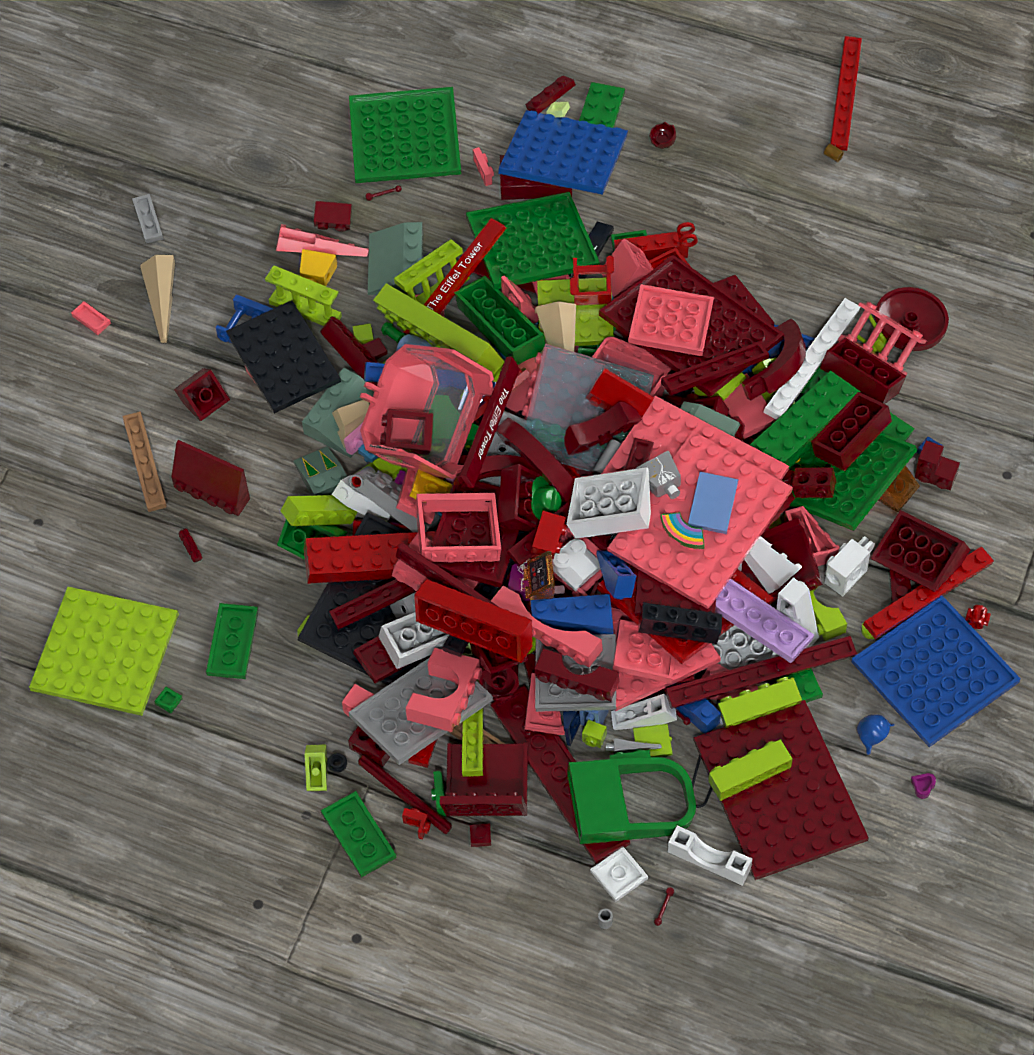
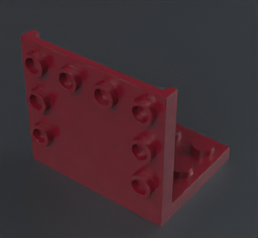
M447 743L445 796H440V806L446 816H527L528 743L483 744V776L463 777L462 744Z

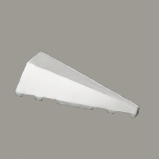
M760 536L744 560L768 594L780 588L802 566L798 563L794 565L786 559V554L776 552L771 548L772 544Z

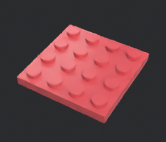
M641 284L628 343L702 356L714 297Z

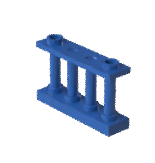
M236 294L233 299L236 312L226 328L219 325L216 326L217 337L223 342L231 343L226 331L235 327L242 314L255 318L273 308Z

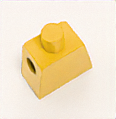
M303 249L300 276L327 286L337 268L336 255Z

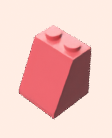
M626 239L620 242L611 255L614 257V272L611 274V293L614 299L653 270L643 251Z

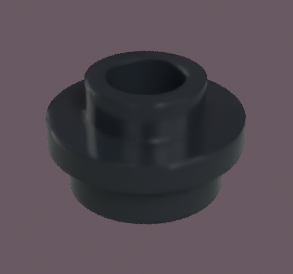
M340 753L332 754L327 761L328 768L335 773L344 771L347 767L346 757ZM335 762H340V763H341V764L338 765V766H335V765H334Z

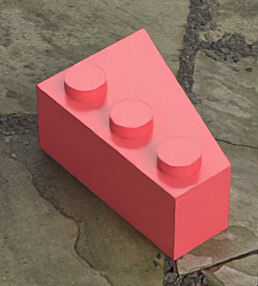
M804 506L785 511L784 523L799 518L805 525L817 567L825 565L831 556L835 557L839 553L840 547L830 539L827 532H824L819 527L818 522Z

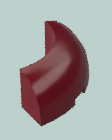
M618 402L612 408L593 419L569 425L564 437L566 451L568 455H574L589 451V447L597 444L602 446L610 442V440H614L612 436L618 435L621 432L626 433L632 429L642 418L631 405L625 402Z

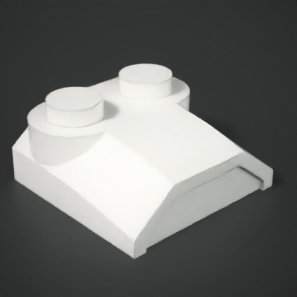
M580 539L569 541L561 548L559 554L555 553L554 559H551L548 563V567L574 591H578L579 587L601 569L598 559L586 548L585 542Z

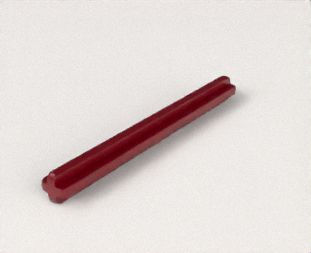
M362 755L359 758L358 764L410 807L428 814L429 822L441 832L447 834L452 829L451 823L369 757Z

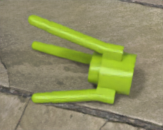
M870 314L869 320L875 328L877 324ZM882 332L872 346V351L875 353L877 351L881 353L887 343V339ZM858 335L857 338H858L861 342H863V343H866V342H867L866 339H864L862 336Z

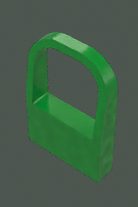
M662 757L617 758L571 762L568 764L567 777L580 844L672 836L677 826L687 829L693 821L696 812V800L692 782L686 770L673 760ZM663 771L679 780L683 788L687 813L682 819L675 822L629 823L620 779L621 774Z

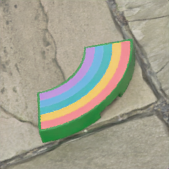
M680 512L660 514L664 530L670 537L678 541L680 545L693 549L705 548L702 528L689 526L682 519Z

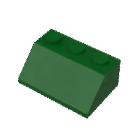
M286 519L277 546L305 560L303 548L306 538L346 536L347 532L335 525L291 526Z

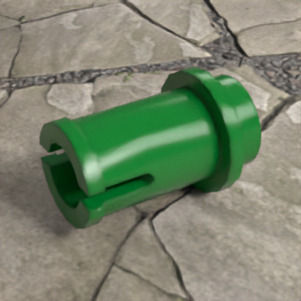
M386 322L381 328L382 334L389 336L397 344L405 336L404 333L393 326V323Z

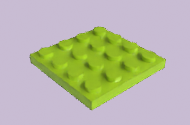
M606 278L579 279V292L607 291ZM570 279L537 281L538 306L554 302L574 304V296L570 294ZM607 304L576 305L574 346L601 345L605 338L614 337L613 326L599 316V310Z

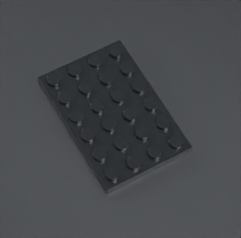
M292 300L226 331L228 338L274 414L341 382L338 373Z

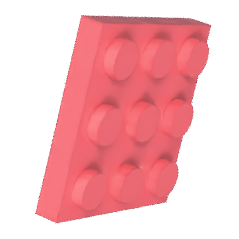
M620 619L612 670L671 684L675 658L648 634L638 633V625L636 623Z

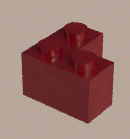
M926 440L918 458L915 478L923 483H930L941 489L951 491L959 471L960 462L942 457L944 446Z

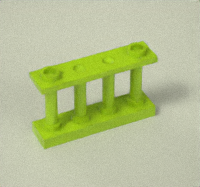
M450 239L394 278L395 284L407 292V296L424 305L444 279L442 267L450 263L452 269L457 263L456 257L463 253L462 247ZM435 273L438 282L430 287L427 277ZM421 282L423 293L415 297L413 287Z
M273 266L266 276L265 281L274 284L276 287L269 298L270 305L278 307L292 300L303 318L322 326L326 324L331 316L339 320L342 317L341 312L331 308L333 301L339 294L338 291L277 266Z

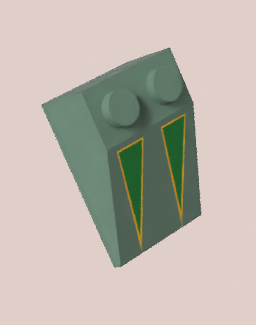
M328 446L293 461L311 496L332 495L340 480L347 477L342 465Z

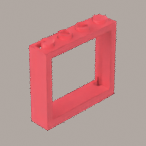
M495 493L417 494L416 517L419 550L422 556L431 562H492L500 560L501 542ZM488 511L492 546L426 547L423 512Z

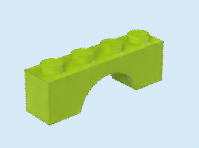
M815 590L810 591L818 635H822L824 641L846 633L847 622L839 608H830L822 605L814 596Z

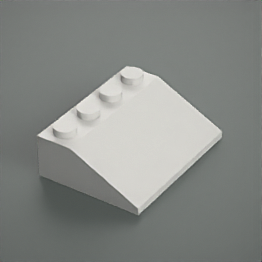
M645 467L575 478L567 519V526L574 537L577 539L649 528L651 515L649 469Z
M735 625L719 636L717 644H712L721 657L718 664L728 670L779 656ZM767 681V682L760 683V684H756V686L759 687L760 685H763V684L768 683V681Z

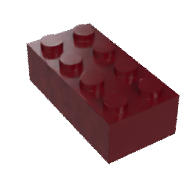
M847 338L842 339L827 350L820 369L825 372H834L858 389L860 393L884 404L899 394L906 378L905 374Z
M858 392L811 441L815 457L845 471L892 422L889 406Z

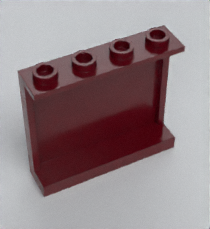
M799 518L771 528L761 535L763 539L772 544V549L779 554H786V559L794 565L798 563L802 566L780 588L769 594L774 598L770 605H777L778 593L792 578L805 583L809 591L823 585L805 525ZM743 560L741 572L765 590L746 561Z

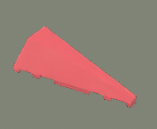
M281 224L276 251L302 253V250L305 249L334 255L367 257L369 248L354 246L351 243H339L337 239L305 232L302 229L286 228L284 224Z

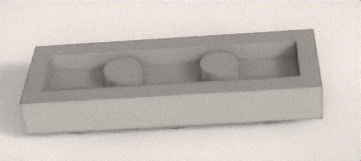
M150 194L132 198L146 244L162 240L163 235Z

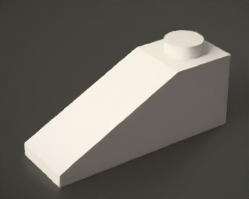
M352 475L340 480L332 493L335 498L363 515H366L368 512L386 522L389 520L390 514L361 492L350 487L349 478Z
M665 694L628 705L618 711H611L614 730L662 725L677 720L676 708H670Z

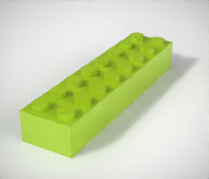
M387 283L373 299L377 305L376 309L384 314V318L390 323L396 322L400 329L403 331L408 329L411 335L421 337L430 345L456 350L491 371L493 376L504 363L503 359L489 343Z

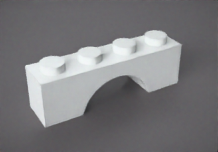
M680 826L676 827L668 842V853L742 886L751 870L752 858L734 850L731 852L716 850L702 842L695 833Z

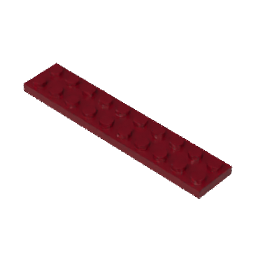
M523 686L517 689L511 698L490 704L491 709L514 744L528 743L529 766L578 837L567 777L568 764L576 761L557 734L524 730L529 692ZM630 840L582 845L594 863L597 864L622 847L629 846Z

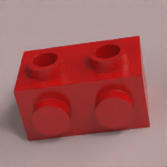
M546 511L542 512L531 553L554 559L555 553H560L562 542H559L561 535L565 536L567 524H564L566 517Z

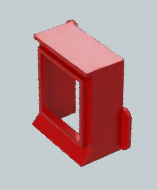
M613 256L606 257L607 265L577 266V258H573L574 277L570 279V294L574 296V304L601 305L612 301L611 274L614 272ZM606 274L607 291L579 292L578 275Z

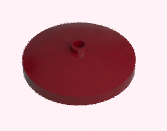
M914 287L894 289L886 293L877 304V311L910 331L916 330L923 334L922 338L926 340V343L917 342L912 351L932 348L946 334L949 323L948 312L944 304L928 291ZM874 315V320L877 324L880 319ZM888 323L885 324L881 331L887 342L895 330ZM901 333L894 347L904 350L910 337Z

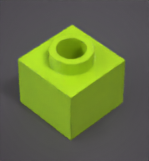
M588 720L582 732V741L590 747L596 746L601 748L607 735V726Z

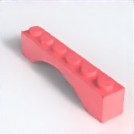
M502 586L491 600L500 608L531 619L532 637L540 640L545 646L553 647L560 654L573 658L580 665L590 667L603 651L602 640L587 631H562L542 624L526 610L520 595L505 586Z

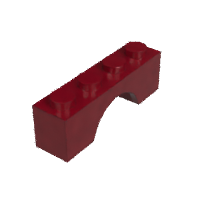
M547 649L542 650L534 668L535 676L541 682L554 683L563 689H573L582 695L589 694L601 701H612L620 682L619 672L601 666L589 674H574L564 666L562 654Z

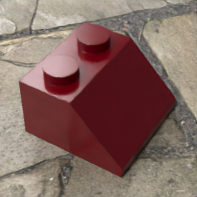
M202 368L174 389L182 403L199 421L205 419L230 400L211 369Z

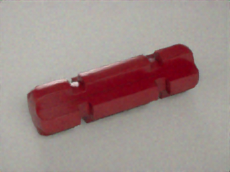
M188 529L180 530L178 533L179 537L183 541L192 561L195 563L201 561L202 554L198 550L192 536H190Z

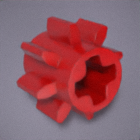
M974 605L972 609L968 608L965 620L969 621L972 628L982 629L984 625L988 626L991 613H987V608L982 605Z

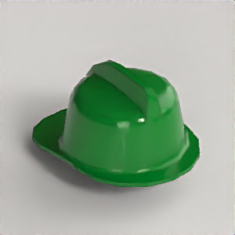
M542 476L535 478L533 481L531 500L533 514L540 520L543 511L555 513L562 504L558 491H556L555 487L550 486Z

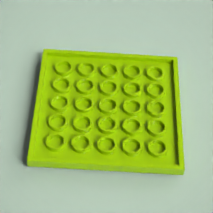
M67 587L29 686L30 691L143 716L179 615L178 610Z

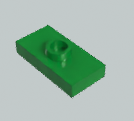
M435 771L433 772L435 788L431 789L432 800H436L438 814L446 816L440 806V796H445L442 772Z

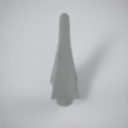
M614 738V743H606V751H614V754L617 752L630 753L636 750L661 749L662 747L660 744L640 743Z

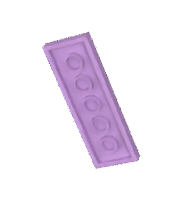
M732 579L728 581L716 598V613L722 614L723 618L790 663L796 659L814 638V634Z

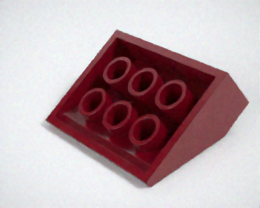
M500 155V164L505 155ZM500 174L501 200L536 199L570 192L572 197V188Z
M180 440L176 442L171 475L175 489L180 492H187L195 499H202L213 507L217 506L228 514L239 516L250 500L244 469Z
M900 510L870 559L935 592L962 565L971 549L964 541Z

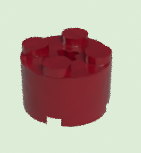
M517 665L490 674L482 666L480 667L482 668V675L480 676L479 684L492 695L493 700L503 701L514 695L519 686V669Z

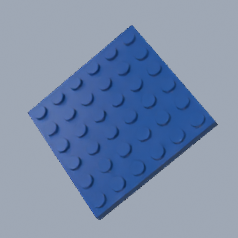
M526 110L499 166L498 174L603 195L626 141L628 130L618 127L610 128L603 124H590L587 121H578L567 117H554L552 114H538L536 111Z
M943 596L937 598L860 652L851 661L928 747L935 744L1017 685L1021 679Z

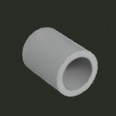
M602 909L598 913V925L602 929H609L613 923V914L609 909Z

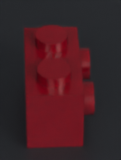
M316 201L314 227L321 230H327L328 228H335L337 231L350 230L352 204Z

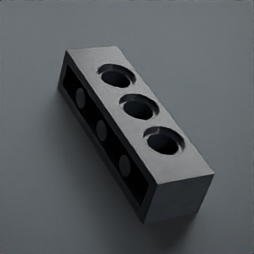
M643 602L639 615L638 633L717 644L722 631V614Z

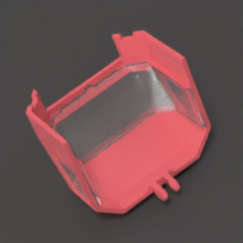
M411 344L403 345L386 360L377 386L365 382L364 387L374 391L373 397L366 393H361L360 395L361 399L370 402L360 429L365 450L393 465L415 471L419 469L437 477L456 478V475L462 471L464 466L458 465V461L482 396H491L494 390L492 372L454 349ZM388 409L433 413L432 443L429 455L408 453L402 449L380 445L381 433H384L385 426H381L382 415H385ZM392 417L390 442L422 445L423 420Z

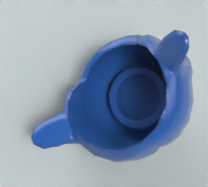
M868 715L861 719L857 725V733L866 747L867 755L871 753L872 746L883 741L889 734L890 727L894 726L882 715Z

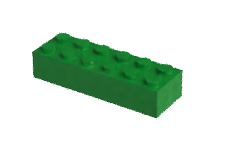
M486 276L454 292L458 309L505 357H513L517 365L536 357L537 353H541L543 348L546 347L544 334L498 288L494 289L491 281Z

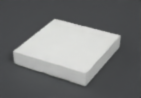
M624 847L590 869L593 876L615 902L648 879V875Z

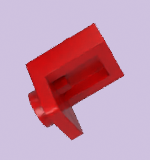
M404 808L402 814L403 823L419 827L418 838L423 840L424 835L429 833L431 827L428 814L422 813L415 808Z

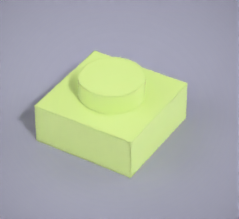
M554 102L546 113L552 114L554 117H564L570 108L569 102Z

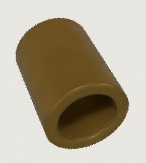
M829 144L824 151V155L839 162L844 155V151Z

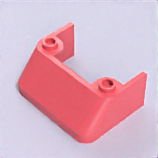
M615 337L605 338L590 359L592 362L609 366V371L617 376L635 373L639 387L651 396L659 398L662 397L665 390L661 384V378L670 375L672 372L671 368L645 349Z

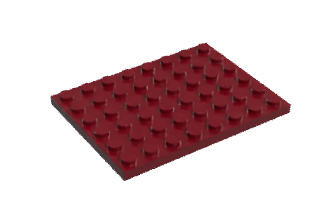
M672 255L599 310L601 318L629 338L641 284L714 297L702 356L639 345L675 372L759 341L768 352L784 339L783 332L675 255ZM746 368L695 387L711 397Z
M805 700L792 707L694 737L695 746L708 775L715 767H723L734 758L740 759L751 750H759L768 742H776L780 739L792 757L791 768L720 801L743 855L752 858L750 871L754 880L864 843L869 839Z

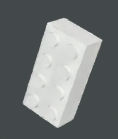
M415 612L381 626L379 638L396 669L431 655L434 648L442 649L449 634L416 622Z

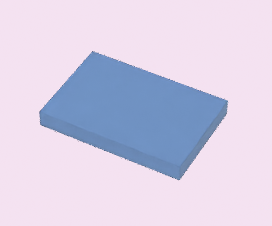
M700 472L688 525L694 528L727 534L738 479Z

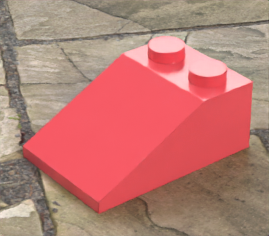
M502 276V293L533 324L537 323L539 320L538 315L535 314V307L537 306L532 304L530 296L525 294L521 288L507 277Z

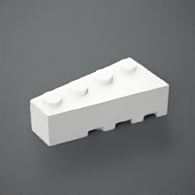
M792 578L778 593L776 610L814 634L813 640L806 647L809 648L819 639L810 591L805 583Z

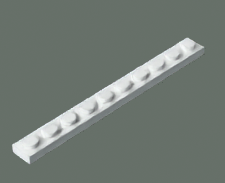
M844 298L807 349L800 369L786 384L777 390L763 411L765 414L777 420L791 407L821 365L827 350L837 343L841 334L844 333L861 308L860 306Z

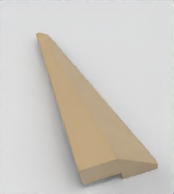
M154 255L141 264L142 275L161 343H167L175 270L173 255Z
M554 302L535 307V314L538 315L540 320L539 326L540 329H543L547 348L574 356L576 304Z
M365 400L352 403L332 412L339 428L337 433L344 448V439L364 421L369 408V402Z

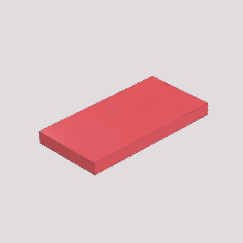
M747 373L744 374L746 376L745 380L750 378ZM742 383L723 401L729 408L728 415L730 417H739L744 423V439L769 428L776 421V419L763 412L767 406L763 396L760 395L750 401L746 397Z

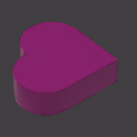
M925 773L911 776L916 796L921 799L928 798L931 789L936 785V778L933 774Z

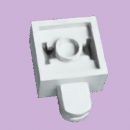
M865 536L858 543L853 539L847 544L844 543L840 547L839 553L835 557L831 556L826 563L825 584L841 596H844L867 572L870 552L874 548L875 543L872 541L868 542L869 539Z

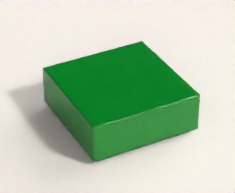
M165 687L154 702L155 705L172 713L183 698L182 695Z

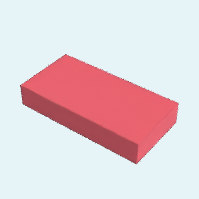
M84 301L71 312L72 317L97 335L111 324L108 318Z

